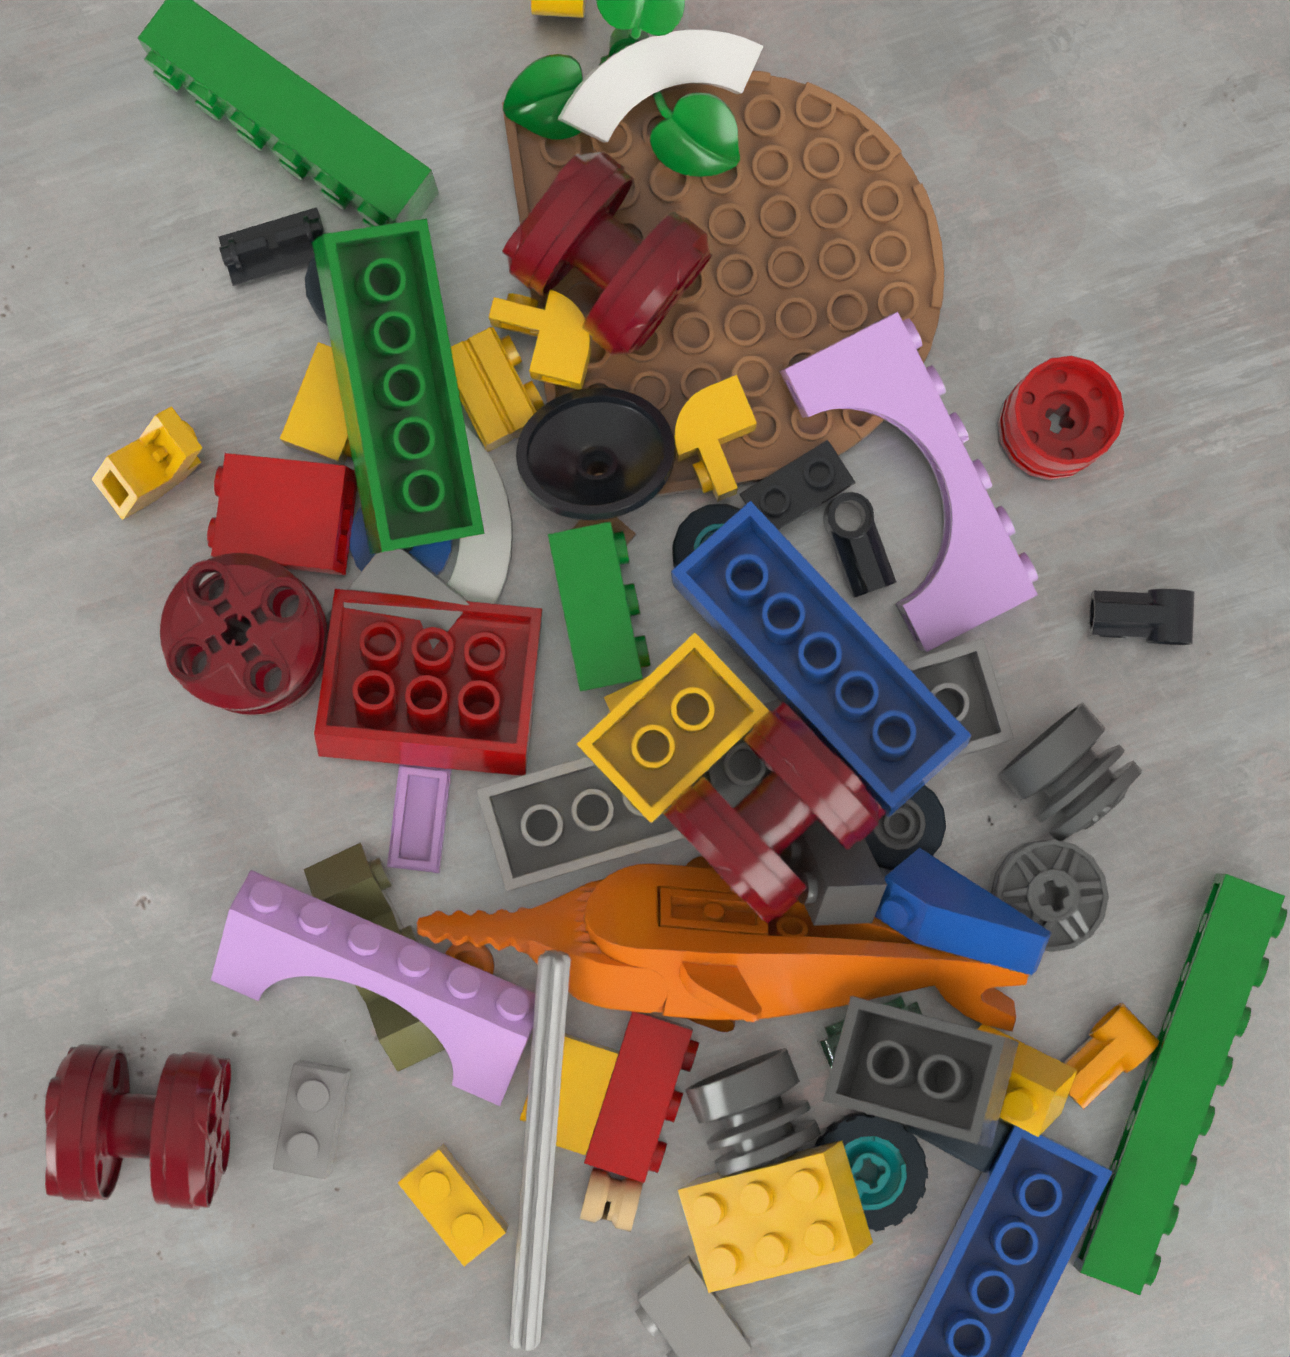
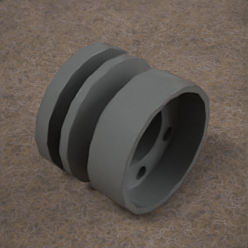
M1084 703L1077 705L1055 722L999 773V776L1021 801L1037 794L1041 790L1046 792L1049 798L1040 807L1035 817L1041 823L1060 810L1065 814L1049 832L1058 841H1063L1078 831L1088 829L1121 802L1131 784L1142 772V769L1133 760L1112 773L1109 768L1125 751L1120 744L1107 749L1099 755L1092 750V747L1100 739L1106 728Z
M1039 840L1022 843L1004 854L992 870L987 888L989 893L1051 932L1045 951L1049 952L1073 949L1092 937L1105 918L1109 899L1105 875L1095 859L1077 845L1058 840ZM1045 882L1050 887H1060L1062 890V895L1055 899L1057 906L1055 909L1049 904L1039 903L1038 896L1045 893Z
M786 1048L744 1061L711 1075L685 1089L698 1123H708L722 1119L726 1128L720 1130L706 1141L709 1150H717L731 1145L734 1147L733 1150L714 1161L719 1175H727L777 1163L798 1152L797 1150L821 1134L815 1119L794 1125L791 1123L792 1120L811 1109L808 1100H797L783 1103L780 1095L789 1091L800 1082Z

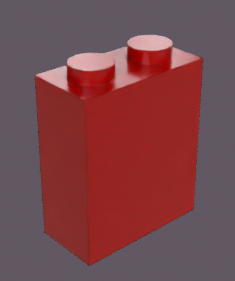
M225 453L223 466L217 468L214 479V492L219 497L216 517L211 518L207 531V543L209 548H212L211 556L248 553L268 558L286 569L346 576L357 493L355 471L346 465Z

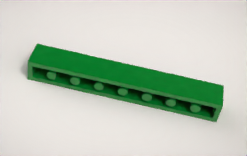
M1216 873L1156 1036L1159 1044L1148 1058L1108 1169L1113 1172L1091 1214L1073 1266L1080 1273L1137 1295H1141L1144 1284L1149 1286L1153 1284L1161 1263V1256L1156 1254L1163 1234L1167 1236L1171 1234L1178 1218L1179 1206L1174 1204L1181 1184L1187 1186L1190 1183L1196 1168L1197 1156L1192 1155L1198 1135L1206 1136L1214 1119L1215 1107L1210 1105L1217 1085L1221 1087L1225 1085L1232 1069L1233 1057L1228 1056L1234 1036L1241 1037L1250 1020L1251 1008L1246 1006L1253 986L1259 988L1266 976L1269 958L1264 957L1270 937L1276 939L1285 924L1287 909L1282 908L1285 899L1284 895L1228 874Z

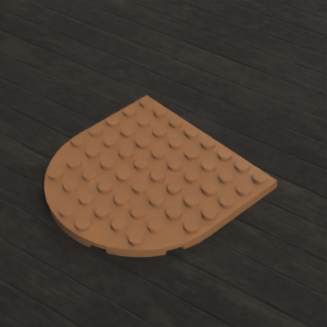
M752 71L742 94H735L726 89L705 84H681L662 89L661 92L666 104L672 111L676 102L681 97L698 92L717 96L728 105L735 116L738 126L739 163L736 167L726 172L704 177L689 176L675 172L666 167L655 155L650 144V134L652 129L666 118L660 114L652 95L634 106L617 125L609 141L604 143L583 132L563 140L544 138L508 119L504 114L520 224L527 218L538 201L549 189L556 176L576 154L581 156L586 153L605 151L624 167L625 172L634 178L628 195L613 216L615 219L644 240L667 215L675 211L684 219H690L704 230L708 236L709 252L712 254L711 259L671 308L657 330L638 351L635 349L632 353L611 355L594 342L590 335L591 356L582 389L614 388L644 398L663 414L669 423L674 438L676 421L685 403L698 391L737 375L757 422L755 431L720 445L737 485L763 480L826 440L830 442L839 456L865 439L885 421L876 415L852 409H832L802 418L779 372L896 312L899 313L902 321L909 318L916 327L922 341V347L918 348L917 351L923 363L932 346L938 326L944 292L943 249L937 219L923 184L918 181L914 171L901 154L902 150L865 113L838 95L812 83L806 82V84L787 78L771 76L769 72ZM575 267L552 289L574 302L582 312L585 320L603 293L600 287ZM531 288V298L538 301L537 308L545 310L549 293L541 296ZM544 382L547 403L561 395L576 391ZM675 454L670 477L655 497L701 491L702 489L692 467V464L700 461L698 455L678 462Z

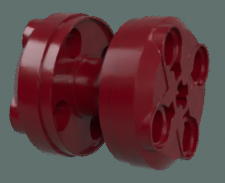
M604 151L573 156L556 176L549 189L538 201L527 218L509 238L502 253L507 256L509 273L528 289H534L541 296L546 295L555 288L574 267L600 287L603 293L591 309L582 328L592 336L594 342L609 354L617 355L632 353L635 349L638 351L649 340L671 308L705 268L712 254L709 252L707 233L690 219H684L675 211L667 215L644 240L615 219L613 216L628 195L634 178L624 171V167Z
M230 553L215 556L195 563L177 582L169 594L160 622L162 652L167 668L172 676L185 690L199 700L237 714L249 716L269 715L300 703L316 686L323 674L329 623L323 605L305 583L277 562L248 553ZM215 573L199 586L202 578L207 574ZM225 583L222 594L217 599H214L217 588ZM299 599L297 611L293 615L286 617L287 606L293 600ZM207 655L205 668L198 673V663L200 659ZM281 670L282 680L279 686L270 692L269 680L275 672Z
M784 702L779 704L774 710H769L752 726L753 730L743 738L744 742L768 767L771 773L734 808L702 777L695 785H689L672 801V806L664 813L665 817L707 860L724 881L767 924L775 917H781L798 901L797 897L808 888L778 856L802 832L817 820L848 850L857 841L861 842L878 826V820L886 813L867 792L865 785L836 754L821 742Z
M80 1044L78 1047H71L67 1056L61 1061L56 1076L51 1078L46 1092V1194L74 1201L92 1202L95 1199L107 1200L111 1197L118 1182L123 1158L150 1160L151 1190L154 1201L157 1204L169 1205L171 1208L198 1210L199 1208H209L218 1190L221 1177L226 1172L230 1154V1059L215 1057L211 1053H172L168 1056L162 1069L156 1095L130 1093L128 1062L123 1050L110 1049L104 1045Z

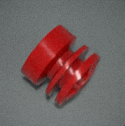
M1075 356L1050 358L1033 368L1013 388L1002 403L998 419L1000 443L1011 462L1028 475L1046 480L1070 478L1105 454L1120 435L1124 418L1122 395L1111 375L1093 361ZM1052 414H1057L1060 417L1058 425L1062 429L1057 433L1050 430L1051 421L1048 418Z

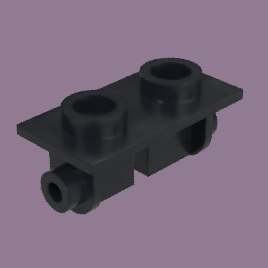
M315 207L219 236L221 245L219 249L224 265L228 268L232 285L237 286L309 264L310 260L314 257L312 242L325 234L318 208Z
M826 440L739 495L745 505L751 501L778 530H781L856 482L830 442Z

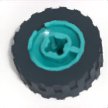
M864 1112L859 1114L851 1113L843 1116V1119L838 1122L831 1123L827 1127V1131L822 1136H819L815 1145L818 1147L843 1141L869 1229H874L877 1232L885 1230L884 1227L890 1225L897 1226L902 1223V1219L909 1213L912 1215L917 1209L916 1204L920 1197H924L926 1191L925 1182L926 1178L928 1179V1168L926 1167L924 1150L920 1146L918 1139L907 1131L902 1123Z

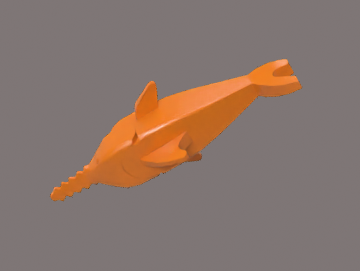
M703 856L692 859L686 866L637 864L624 867L608 875L605 879L584 884L532 909L521 907L513 913L500 909L493 914L477 910L472 915L457 910L449 916L437 910L432 915L421 917L417 921V933L428 937L434 944L448 939L455 946L470 941L477 948L485 944H491L498 951L512 946L518 952L527 954L537 965L538 957L546 950L565 952L571 959L568 992L576 999L606 1009L640 1013L660 1012L663 1013V1016L686 1018L694 1023L720 1032L734 1030L735 1020L755 1022L758 1019L825 1010L849 1005L851 996L872 1000L930 986H935L945 1001L966 1017L983 1025L1013 1032L1016 1021L1014 1000L994 987L1026 985L1029 976L1021 972L916 944L876 917H874L872 923L814 926L805 905L801 904L799 900L781 917H775L767 924L724 881Z

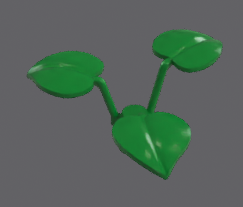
M596 0L597 7L604 20L616 28L610 36L609 53L601 57L598 66L626 46L648 38V34L664 36L671 33L683 16L685 0ZM563 54L547 55L532 62L510 85L503 104L505 116L544 138L563 140L578 135L581 131L558 120V117L570 96L583 81L579 62L572 56ZM661 90L652 94L660 114L666 119L659 122L652 129L650 144L657 158L666 167L680 174L704 177L721 174L737 166L740 161L738 126L734 114L724 101L709 93H690L681 97L676 102L672 111L667 106Z

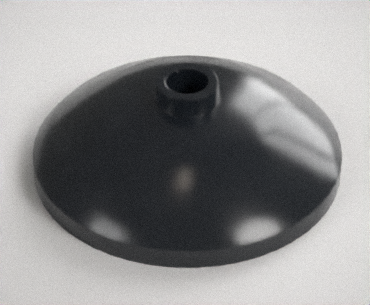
M587 388L561 395L546 403L532 415L519 436L516 460L519 476L525 489L540 505L568 518L604 520L619 517L640 508L661 491L673 469L675 446L668 421L654 405L644 398L614 388Z

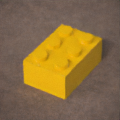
M694 633L577 743V746L636 809L652 823L689 785H693L752 729V726L769 710L708 645Z
M842 1140L798 1151L784 1160L763 1167L738 1171L727 1175H719V1172L700 1176L678 1189L708 1293L852 1259L873 1244Z

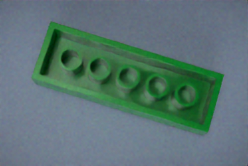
M165 0L137 38L147 53L144 58L145 62L155 69L152 73L161 82L176 92L182 86L185 87L196 98L195 105L213 119L220 121L223 116L229 118V121L238 128L236 133L244 141L259 151L267 145L280 158L278 163L290 174L302 181L306 175H309L321 187L319 192L331 203L342 210H345L349 204L357 209L356 211L363 217L361 222L366 227L419 220L438 195L439 191L432 169L195 1Z
M427 218L321 235L312 244L370 554L485 534Z

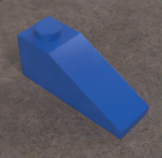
M917 849L884 877L887 886L875 917L914 943L1031 976L1037 971L1051 932L923 849Z

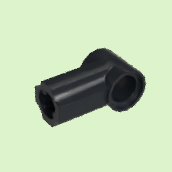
M847 492L830 501L824 510L823 523L826 531L832 538L853 598L896 583L874 522V511L869 500L859 493ZM840 504H853L859 509L862 520L856 531L843 530L836 523L835 511Z
M1150 589L1148 593L1094 590L1091 594L1089 606L1090 636L1146 639V643L1191 645L1193 644L1195 592L1180 589Z

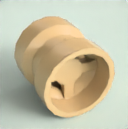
M592 1167L580 1219L593 1223L600 1219L611 1221L615 1228L631 1232L643 1182L627 1177L623 1180L611 1178L608 1171Z

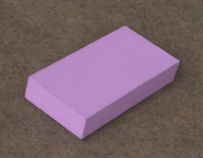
M399 764L387 867L440 873L452 769Z

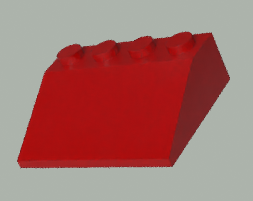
M334 589L314 731L318 756L518 776L526 775L532 729L542 608L466 601L469 605L407 595ZM344 602L460 611L463 613L446 632L437 627L424 629L421 621L416 619L344 608ZM429 640H440L433 649Z

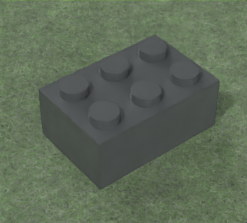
M851 996L823 1101L992 1148L1019 1042L1007 1037Z

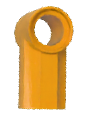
M1123 1002L1107 1012L1090 1030V1038L1063 1062L1077 1069L1068 1095L1082 1109L1089 1105L1122 1072L1128 1073L1142 1063L1159 1044V1040Z

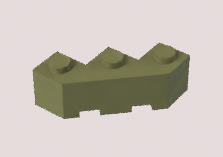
M361 842L303 869L313 897L420 943L411 925L403 927L386 891L387 888L393 885L382 860L377 858L371 861ZM355 985L367 1005L378 1040L397 1072L445 1050L434 1033L409 1011L371 990Z

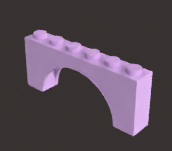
M896 312L779 372L802 418L832 409H852L876 415L905 433L918 446L930 464L937 479L943 503L944 524L941 545L937 557L924 580L909 595L895 603L917 648L928 652L1037 596L1038 594L1032 583L1038 580V575L1027 554L1023 552L1018 555L1009 537L1015 534V529L1007 512L1002 506L995 508L986 491L992 487V482L981 461L976 459L972 462L963 444L969 440L963 422L956 412L948 414L940 398L941 395L946 393L944 384L932 365L927 368L925 367L917 351L918 348L922 347V341L916 327L909 318L902 321L899 313Z
M250 870L229 908L211 981L257 1001L260 1000L263 992L272 984L283 979L300 976L331 978L371 990L409 1011L434 1033L444 1046L453 1067L452 1086L498 1106L501 1105L533 1030L536 993L253 870Z

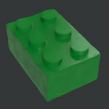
M610 521L548 534L580 692L643 679L641 668L649 667L651 663L645 635L634 637L630 616L640 615V609L634 583L625 585L623 583L620 565L630 563L624 531L613 533Z

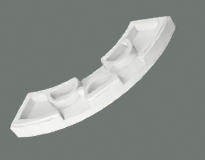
M713 30L673 31L664 36H652L626 46L609 57L600 66L594 68L570 96L558 120L604 143L609 141L617 125L634 106L662 89L681 84H705L723 88L735 94H742L764 46L744 37Z
M465 425L485 534L460 538L456 565L448 585L470 602L497 604L508 577L513 540L511 510L503 481L494 461L479 439Z

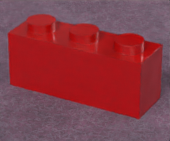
M631 1012L584 1164L645 1183L648 1170L655 1173L659 1172L667 1147L666 1142L658 1140L664 1120L674 1123L683 1097V1092L674 1090L680 1070L691 1071L699 1046V1042L691 1040L692 1027L649 1013Z

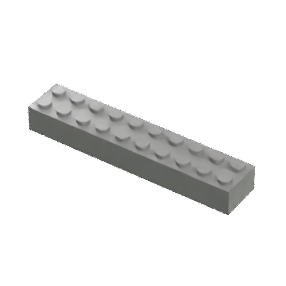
M984 638L903 662L971 734L968 746L957 756L1014 740ZM777 699L763 705L768 710H774L782 702ZM753 728L693 785L704 777L734 808L766 778L771 771L743 740ZM588 756L476 789L506 891L685 838L664 815L672 804L657 819L650 823Z

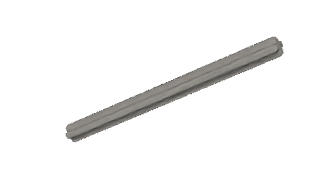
M546 950L543 954H540L537 968L509 1336L511 1346L514 1349H522L525 1352L533 1351L535 1346H538L541 1341L571 959L567 953L556 950Z

